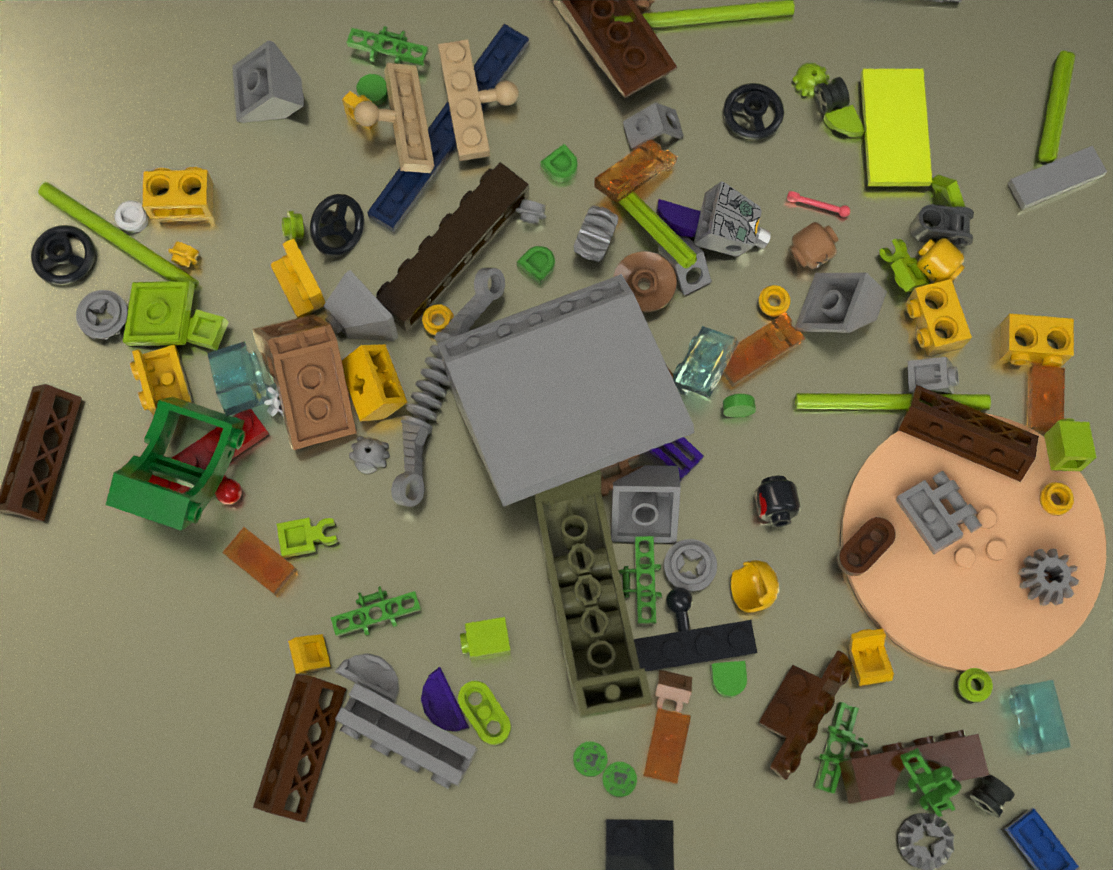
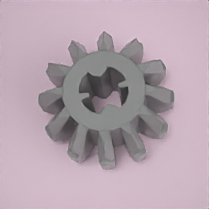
M595 205L590 207L573 246L574 252L588 260L592 259L597 262L602 260L619 221L618 215L604 207L601 208Z
M1052 548L1047 553L1043 549H1039L1034 552V557L1028 556L1023 560L1026 568L1020 569L1018 574L1026 578V581L1020 583V588L1025 589L1029 587L1031 590L1028 594V599L1033 600L1039 596L1040 605L1046 606L1050 601L1054 605H1059L1063 603V597L1070 598L1073 596L1074 592L1071 587L1078 585L1079 580L1072 577L1071 573L1077 571L1078 567L1073 565L1067 566L1066 563L1069 560V555L1065 554L1058 558L1057 549ZM1045 572H1049L1051 574L1052 578H1050L1049 580L1052 582H1047L1045 577L1048 576V574H1045Z

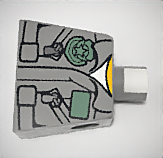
M721 181L705 192L694 245L732 256H740L753 248L754 245L761 249L765 248L769 243L771 232L759 227L762 212L760 206Z

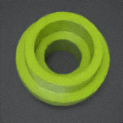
M293 210L287 211V217H282L281 220L283 236H288L289 240L294 238L296 242V239H303L304 237L303 217L301 213L294 214Z
M970 668L964 671L958 679L960 694L970 702L984 701L992 692V680L988 673L982 669ZM972 679L980 681L981 689L979 691L972 688Z

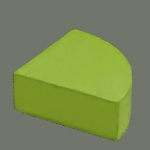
M853 105L829 112L823 117L824 122L831 130L835 129L840 133L846 134L848 137H860L865 132Z
M939 174L932 178V188L936 194L941 192L949 202L946 206L965 207L957 180Z

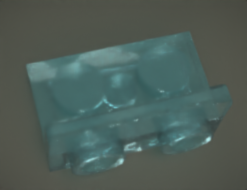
M702 326L698 335L692 338L688 353L683 362L679 363L674 371L673 381L679 392L687 395L691 391L710 398L739 345L737 338Z
M1053 680L1010 688L1009 704L1012 713L1018 717L1020 725L1018 739L1021 747L1026 749L1027 756L1071 747Z

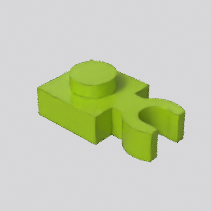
M196 309L193 318L190 316L186 341L217 351L229 321L225 317Z
M310 518L276 524L281 556L283 558L316 552V542H321L325 545H334L338 542L336 535L326 537L323 534L325 528L335 526V521L332 518L322 519L316 526H312Z

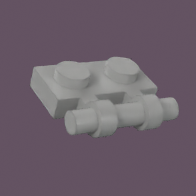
M944 471L939 472L933 477L938 486L935 490H932L926 480L896 498L897 503L933 555L963 537L964 534L957 525L964 523L971 533L982 526L975 516L977 511L972 504L967 505L958 492L960 488L954 480L950 481ZM947 499L956 512L950 515L941 503V500Z

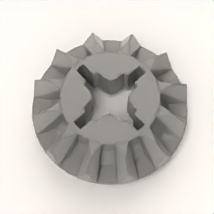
M97 290L89 293L81 300L76 310V321L81 331L92 339L102 338L108 340L110 336L120 335V330L126 324L128 308L125 301L117 293L109 290ZM107 309L108 314L113 319H103L99 323V319L92 312L103 313Z
M684 539L675 543L668 550L663 568L669 582L676 588H685L692 593L705 589L713 581L717 572V560L712 549L702 541ZM684 557L688 558L689 561L702 559L695 568L696 575L692 574L691 571L679 573L685 565Z
M918 813L909 817L901 826L898 844L903 857L912 866L922 870H935L948 863V859L954 852L953 839L955 835L951 832L947 822L935 814ZM924 830L927 831L928 836L940 838L936 843L931 844L930 852H928L925 846H914L913 844L923 838Z

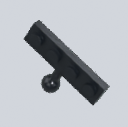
M674 588L667 594L666 605L671 612L675 613L678 632L634 639L640 669L645 668V672L755 654L757 653L752 620L691 630L688 611L692 607V595L685 588Z

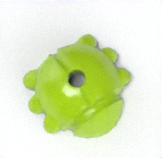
M809 62L801 65L797 70V75L792 79L796 83V90H800L802 96H814L815 85L820 83L829 84L827 81L830 80V76L826 74L825 67Z

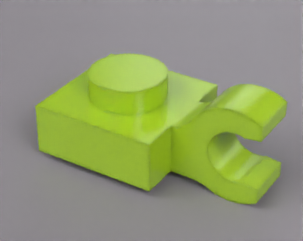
M902 239L892 240L895 246V253L893 255L889 248H881L879 250L880 256L884 261L892 262L891 267L895 273V281L905 292H912L917 287L930 284L927 277L918 268L916 258L909 256L906 244Z

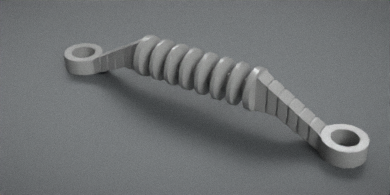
M485 267L477 272L474 279L476 295L457 313L445 329L435 334L434 339L437 343L468 332L469 328L481 316L480 314L485 311L486 307L493 300L501 297L505 288V278L500 269ZM489 278H491V288H490V290H489V288H488V280H489ZM432 345L429 349L437 358L427 357L425 359V363L432 369H421L420 374L427 381L418 380L415 384L423 393L413 392L411 394V398L418 402V405L407 404L406 409L413 416H402L401 419L402 431H404L402 433L404 439L403 447H405L403 448L405 472L400 473L393 481L391 494L397 504L408 507L416 506L424 495L422 446L424 445L425 438L433 429L425 420L437 419V415L430 408L440 409L442 407V403L435 396L445 397L447 392L439 385H450L448 377L444 375L446 370L437 345ZM410 483V493L406 497V486Z

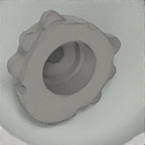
M359 436L357 438L358 442L351 445L354 451L349 454V458L355 461V466L360 472L370 474L377 471L378 467L386 466L385 458H388L390 455L385 450L389 446L387 442H381L372 437ZM368 448L371 449L369 453L365 452Z

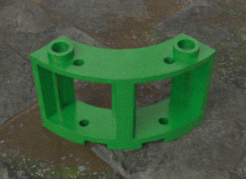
M173 396L160 399L151 425L144 437L145 443L148 444L140 457L133 455L121 469L113 473L105 505L180 531L192 523L196 524L200 520L203 510L218 489L235 449H240L243 444L245 431L242 428L245 420ZM180 414L223 428L215 452L206 470L163 456L171 441ZM154 475L192 489L183 494L148 481Z

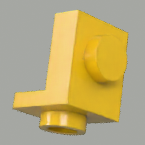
M863 629L851 634L848 653L859 686L893 681L894 672L884 646L886 638L884 629Z

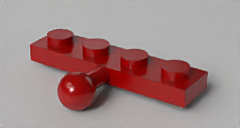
M247 406L233 416L245 420L242 428L245 431V438L240 449H235L232 459L269 435L250 406ZM216 427L173 456L172 459L206 470L215 452L223 428ZM154 475L148 481L180 493L190 489V487ZM224 475L215 495L222 504L232 505L241 498L242 488L236 480L228 479Z

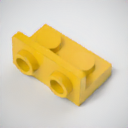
M293 238L282 243L286 255L272 262L271 268L296 317L299 318L324 307L326 302Z

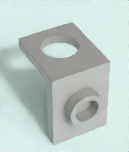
M656 102L623 121L631 149H637L663 133L679 139L684 137L676 110ZM666 115L671 119L674 128L669 125Z
M680 236L696 253L697 262L691 265L690 268H683L662 246L658 247V251L675 268L681 291L684 295H687L711 283V277L703 251L694 245V242L688 237ZM695 267L700 268L701 275L699 279L693 283H688L686 281L688 271Z

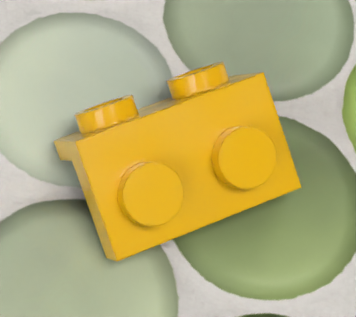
M175 345L142 354L139 349L132 351L135 361L130 362V367L135 380L141 381L143 391L138 392L144 411L149 410L154 416L158 401L172 396L193 403Z

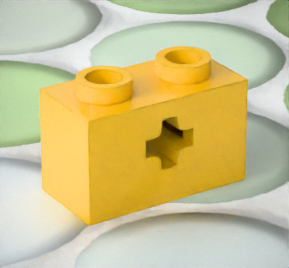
M386 344L361 345L341 361L346 385L360 421L384 420L408 403Z

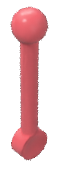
M794 191L788 192L787 200L790 202H801L833 211L843 218L850 215V208L846 205L838 207L800 196L799 193Z

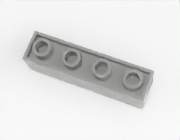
M357 683L354 684L349 693L351 697L346 706L341 708L335 719L343 724L340 729L341 732L356 740L359 739L360 735L373 740L370 745L371 748L386 756L389 755L390 751L403 757L400 763L417 773L421 767L433 773L432 781L449 789L451 783L459 787L478 751L477 747Z

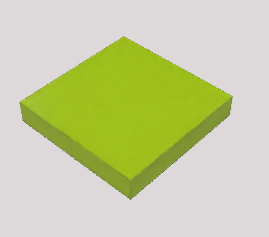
M191 281L132 282L123 343L127 346L186 345L195 285Z

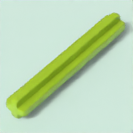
M1066 50L1061 51L1056 59L1038 155L1041 162H1054L1058 155L1076 57L1073 52Z
M619 181L616 185H613L611 188L612 196L683 268L688 269L697 262L696 253L625 182Z

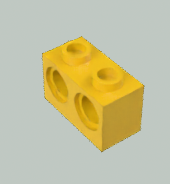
M188 167L185 170L174 171L168 168L143 171L142 207L150 219L213 217V181L208 170H203L199 167ZM193 188H201L196 194H188ZM169 189L166 194L157 196L160 190Z
M952 279L917 287L913 290L906 303L907 311L910 318L915 319L918 328L916 332L919 346L925 349L927 357L964 348L972 336ZM925 300L934 301L938 309L928 307ZM935 329L944 330L948 338L939 337Z
M1009 313L1000 323V360H1008L1013 365H1027L1032 362L1042 363V366L1046 368H1058L1074 356V319ZM1015 336L1023 338L1026 346L1019 345L1015 340ZM1047 339L1055 341L1058 349L1052 348L1048 344Z

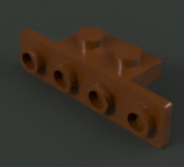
M839 650L835 653L822 678L792 665L759 722L764 728L786 739L771 764V769L784 780H787L789 775L799 767L801 754L805 747L815 739L818 725L824 714L831 711L839 688L850 678L852 662L845 653Z

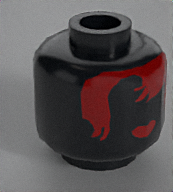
M785 476L767 477L761 481V485L755 490L758 516L763 521L770 522L773 527L789 525L792 522L791 519L800 513L801 506L797 486L794 482L787 480Z

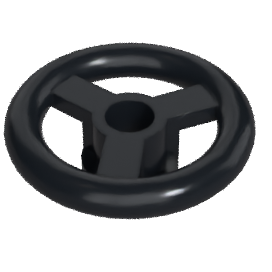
M747 83L738 86L730 92L724 102L723 114L726 124L735 134L746 139L759 140L771 136L779 129L784 119V106L779 95L768 86L758 83ZM748 93L743 103L736 102L739 96ZM772 102L775 108V117L772 123L765 128L762 117L766 113L769 103ZM750 107H756L759 110H752ZM732 112L744 114L747 119L752 121L755 130H748L740 126L734 119Z
M334 194L323 199L315 208L310 221V235L313 244L323 254L333 257L342 256L350 252L360 241L364 230L362 208L355 199L345 194ZM337 204L335 211L328 209L332 205ZM348 206L355 217L353 234L346 228L345 215ZM335 234L339 235L346 243L339 247H331L325 244L322 238Z
M59 225L46 230L36 239L31 251V262L37 275L43 280L56 285H66L80 280L92 267L95 257L94 245L90 237L83 230L70 225ZM68 235H72L82 242L85 249L84 258L73 253L72 246L68 241ZM44 247V252L48 258L41 261V252ZM65 250L62 255H57L59 251ZM70 263L78 267L77 270L67 275H55L48 272V270L58 264Z

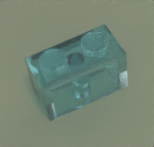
M245 341L207 353L215 391L226 417L264 404L261 391L267 388L260 371L262 368L256 352L250 353Z

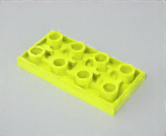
M862 69L861 89L868 186H930L932 183L924 69Z

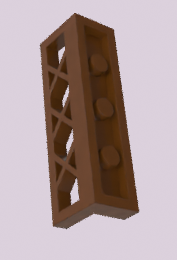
M48 384L32 387L1 485L0 513L17 514L36 521H44L82 397ZM55 397L70 402L66 415L57 419L52 408ZM54 427L59 439L57 445L48 450L42 438L45 430ZM44 458L49 467L47 477L38 481L33 472V467L36 461ZM33 489L40 499L36 512L21 507L25 494Z
M916 385L912 393L909 407L898 428L901 432L1019 482L1022 481L1036 458L1039 438L1035 434L919 385ZM919 399L931 403L933 407L919 402ZM953 413L961 416L964 420L955 417ZM983 426L992 429L995 433L986 430ZM1014 439L1028 444V446L1026 447L1024 445H1021L1017 443Z
M295 674L253 808L305 823L334 730L335 719L344 698L345 687L316 677ZM322 688L333 691L329 706L321 710L318 702ZM318 722L321 733L319 739L311 744L308 732L310 726ZM308 756L311 763L309 771L300 778L297 771L299 760ZM297 790L300 800L296 812L285 810L288 795Z

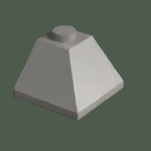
M268 40L233 65L237 122L245 123L284 119L304 106L301 77L273 41Z
M351 270L347 271L324 304L328 315L325 318L326 322L331 324L332 329L337 334L342 331L348 339L394 341L398 338V334L391 313Z
M815 273L795 329L802 332L850 333L877 320L886 291L868 273Z
M645 465L613 482L612 542H635V537L654 536V543H677L681 489L678 466Z

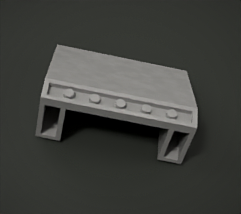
M622 274L437 343L455 401L503 507L695 433L693 422L641 308Z

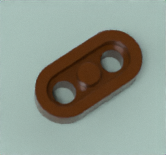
M880 517L868 520L840 549L837 556L840 569L851 576H859L865 573L893 544L896 536L893 525L888 520ZM871 532H879L881 541H874L871 538ZM850 554H854L859 558L858 565H853L849 562Z

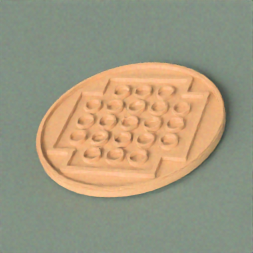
M953 413L955 417L964 420L961 416ZM991 414L987 415L1039 436L1036 458L1021 482L909 434L897 431L876 448L856 474L844 504L841 520V548L872 518H884L895 529L896 536L893 544L865 573L859 576L847 574L851 587L869 618L879 629H884L887 637L910 654L942 668L961 672L967 670L993 673L1015 669L1039 660L1062 646L1075 634L1093 609L1100 593L1106 566L1104 523L1095 496L1081 472L1051 470L1044 436L1021 423ZM983 426L986 430L995 433L992 429ZM1014 439L1017 443L1028 446V444ZM944 471L950 481L954 480L960 488L958 492L967 505L972 504L977 511L975 516L982 526L971 533L964 523L957 525L964 534L963 537L933 555L897 503L896 498L926 480L932 490H935L938 486L933 477L939 472ZM1050 483H1063L1073 492L1074 504L1063 515L1049 514L1041 506L1040 493ZM1052 494V502L1056 505H1059L1060 498L1057 495ZM947 499L941 500V503L950 515L956 512ZM872 531L871 538L877 542L881 541L880 533ZM1053 548L1057 549L1058 558L1065 554L1069 555V560L1066 564L1068 567L1072 565L1078 567L1077 571L1071 573V576L1078 579L1079 582L1078 585L1071 587L1074 592L1073 596L1070 598L1063 597V603L1054 605L1050 601L1048 605L1042 606L1039 602V596L1033 600L1028 599V594L1031 590L1029 587L1025 589L1020 588V583L1026 581V578L1018 573L1020 569L1026 568L1023 562L1026 557H1034V552L1039 549H1043L1047 553L1048 550ZM850 554L849 562L853 565H858L859 558L854 554ZM1045 572V574H1048V576L1045 577L1047 582H1052L1049 580L1050 578H1052L1051 574L1049 572Z

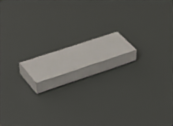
M1090 146L1011 179L1008 185L1023 210L1103 177L1107 170L1094 147Z

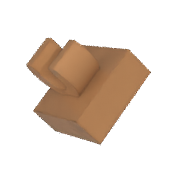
M659 670L655 690L657 707L662 709L663 702L666 699L675 700V712L679 713L683 708V703L689 704L692 692V677Z

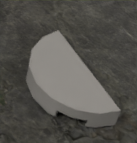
M370 653L355 655L350 659L344 660L335 670L337 674L396 703L399 694L398 677L393 667L382 657Z

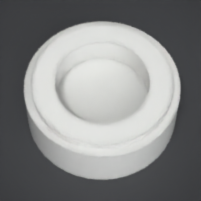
M126 201L120 204L115 211V221L125 233H139L148 224L149 217L142 204L137 201Z

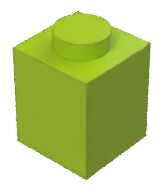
M1072 418L1061 419L1044 434L1051 470L1082 471L1097 458L1089 422H1078Z
M505 617L465 623L466 633H460L462 653H469L471 661L511 655Z

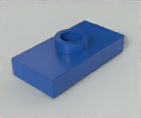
M1030 808L1005 828V831L1035 870H1075L1079 867L1035 808Z

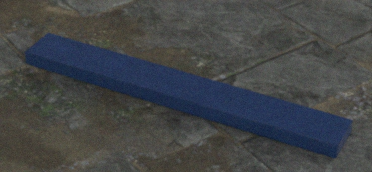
M505 23L474 64L478 91L495 89L497 84L505 79L530 44V38ZM448 101L428 128L434 161L432 172L401 171L399 168L367 212L368 217L392 232H395L456 147ZM481 103V108L483 109L487 103Z

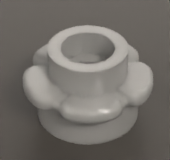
M522 200L520 208H516V211L521 214L520 220L538 224L539 219L546 218V215H544L546 206L541 203Z

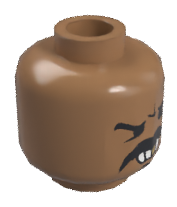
M813 222L792 237L793 245L789 248L802 268L808 266L810 269H816L835 257L837 254L835 243L839 239L829 225L823 228L821 224Z

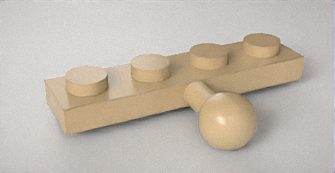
M468 39L438 44L459 161L490 156V149L481 103L497 101L501 105H512L518 99V88L513 82L505 80L498 83L495 89L478 91Z
M387 63L384 74L390 109H380L373 102L363 101L355 107L354 117L360 125L366 127L374 125L377 121L393 122L400 170L431 173L434 168V161L417 66Z

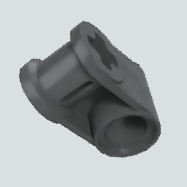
M929 204L924 206L911 222L910 232L913 238L920 242H927L930 239L936 242L941 238H947L956 247L968 246L973 243V235L970 234V220L974 217V211L967 207ZM923 220L931 222L933 227H928Z

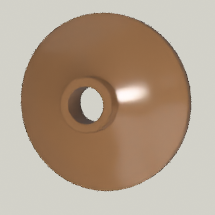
M640 251L626 256L617 265L613 277L622 274L633 291L642 312H653L661 309L669 303L676 290L677 279L672 265L664 257L653 252ZM640 282H647L650 287L647 290H642L638 284Z

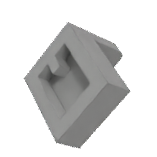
M947 357L908 361L909 393L912 394L916 385H919L935 393L945 392V394H954V386L959 385L957 366H953Z

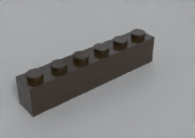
M501 162L494 169L489 168L482 175L478 187L473 192L469 190L462 197L458 209L453 214L448 213L441 220L437 232L432 237L430 235L421 242L417 254L412 259L407 258L400 265L396 277L391 282L386 281L379 288L376 298L391 313L394 322L399 327L408 332L423 316L425 310L432 306L513 216L516 208H520L521 201L529 198V184Z

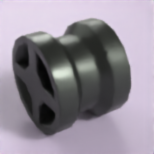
M841 77L832 79L829 84L820 83L814 87L815 100L823 114L832 112L833 108L837 106L840 108L849 106V91Z
M989 774L982 778V786L978 790H973L970 798L988 814L999 818L1003 813V805L1006 802L1012 801L1015 793L1001 780Z

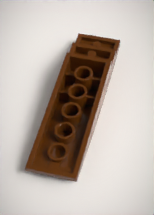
M551 0L624 98L677 70V65L633 0ZM630 16L633 21L627 23L615 21L614 17Z

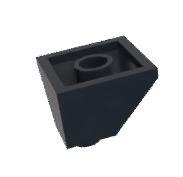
M605 819L604 870H674L673 820Z

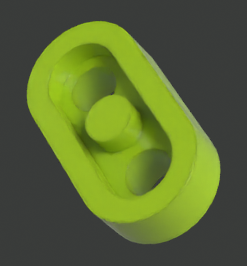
M470 681L464 684L458 694V703L480 739L489 745H499L506 741L511 732V723L489 687L480 681ZM473 693H478L482 696V701L479 705L470 704L469 697ZM498 722L501 726L500 731L497 734L489 733L487 730L489 723Z

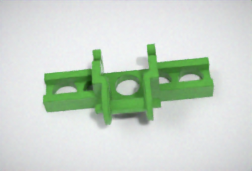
M384 26L382 31H379V34L351 28L347 39L348 47L370 52V61L375 62V55H378L379 52L395 56V64H400V61H406L424 66L425 57L428 54V47L407 42L408 37H405V31H402L401 34L389 32L387 26ZM353 36L363 38V40L361 42H355L352 40ZM367 41H374L373 46L368 45ZM386 41L393 43V47L389 50L383 49ZM411 52L422 53L420 57H413Z
M654 536L635 537V569H629V566H624V569L618 570L619 574H623L624 598H629V595H636L637 624H656V598H662L661 592H655V571L661 570V565L654 564ZM641 541L649 542V552L643 553L640 551ZM643 557L649 558V564H640V559ZM642 574H649L652 578V583L648 586H643L639 581V577ZM630 575H636V589H630ZM641 599H650V602L645 603ZM643 607L651 608L650 619L642 618Z
M381 586L378 587V592L362 596L361 592L358 593L359 599L356 600V603H361L362 608L331 617L335 635L340 636L363 628L365 636L370 635L367 626L388 619L391 620L393 627L397 626L395 618L421 610L416 592L413 591L387 600L384 598V596L388 595L387 591H382ZM381 599V602L368 606L365 605L367 602ZM414 599L415 604L413 607L408 609L402 607V601ZM397 603L398 611L394 613L392 604ZM374 607H379L382 610V616L375 620L370 618V610ZM359 615L361 620L360 624L354 623V616ZM349 619L350 624L348 628L339 629L337 627L338 621Z
M838 702L832 726L827 728V731L830 733L824 754L819 756V759L822 761L814 788L835 794L841 774L839 762L850 760L843 758L847 742L855 745L854 751L862 750V747H868V744L863 742V738L859 737L856 740V734L852 733L859 708L847 705L844 702ZM845 708L850 712V719L846 722L842 720ZM840 725H843L845 730L839 729ZM833 741H837L841 745V751L838 754L832 753L830 749ZM829 763L835 764L836 768L832 771L828 770ZM826 774L830 775L832 779L829 787L823 786Z
M918 748L900 756L904 766L912 776L908 781L909 789L912 792H916L917 787L915 785L918 784L924 793L919 801L924 810L929 808L927 802L930 803L938 817L943 815L941 811L948 808L951 811L956 810L950 797L960 792L961 784L959 781L951 779L953 772L949 767H941L933 771ZM912 757H916L918 759V761L915 763L908 762V760ZM923 767L924 772L920 774L915 772L918 768Z

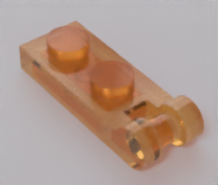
M649 140L595 177L594 187L618 203L663 170H671L677 161V156L669 150L663 151L659 143Z
M787 313L779 316L715 358V364L732 387L805 341L806 338L801 331H796L791 325L793 320ZM781 331L786 339L780 341L775 335L776 332Z

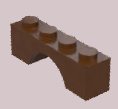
M963 729L944 733V741L934 742L933 736L912 740L914 747L903 749L902 742L881 746L882 753L871 755L870 748L850 752V760L839 762L849 804L894 795L897 778L905 768L900 756L916 748L920 750L933 771L941 767H949L953 772L952 780L964 781L989 775L979 734L966 736ZM912 757L908 760L909 763H915L918 761L916 757Z

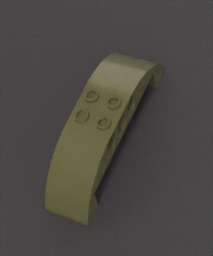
M601 470L534 495L540 538L564 660L574 702L580 718L652 705L645 668L640 669L602 499Z

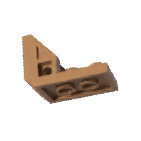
M312 314L252 329L256 345L269 377L277 385L290 447L296 450L355 434L356 429L338 342L331 324Z

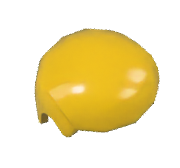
M759 560L747 561L743 563L742 568L732 572L731 592L733 600L739 609L746 613L762 611L769 608L777 599V594L779 593L777 573L767 562Z

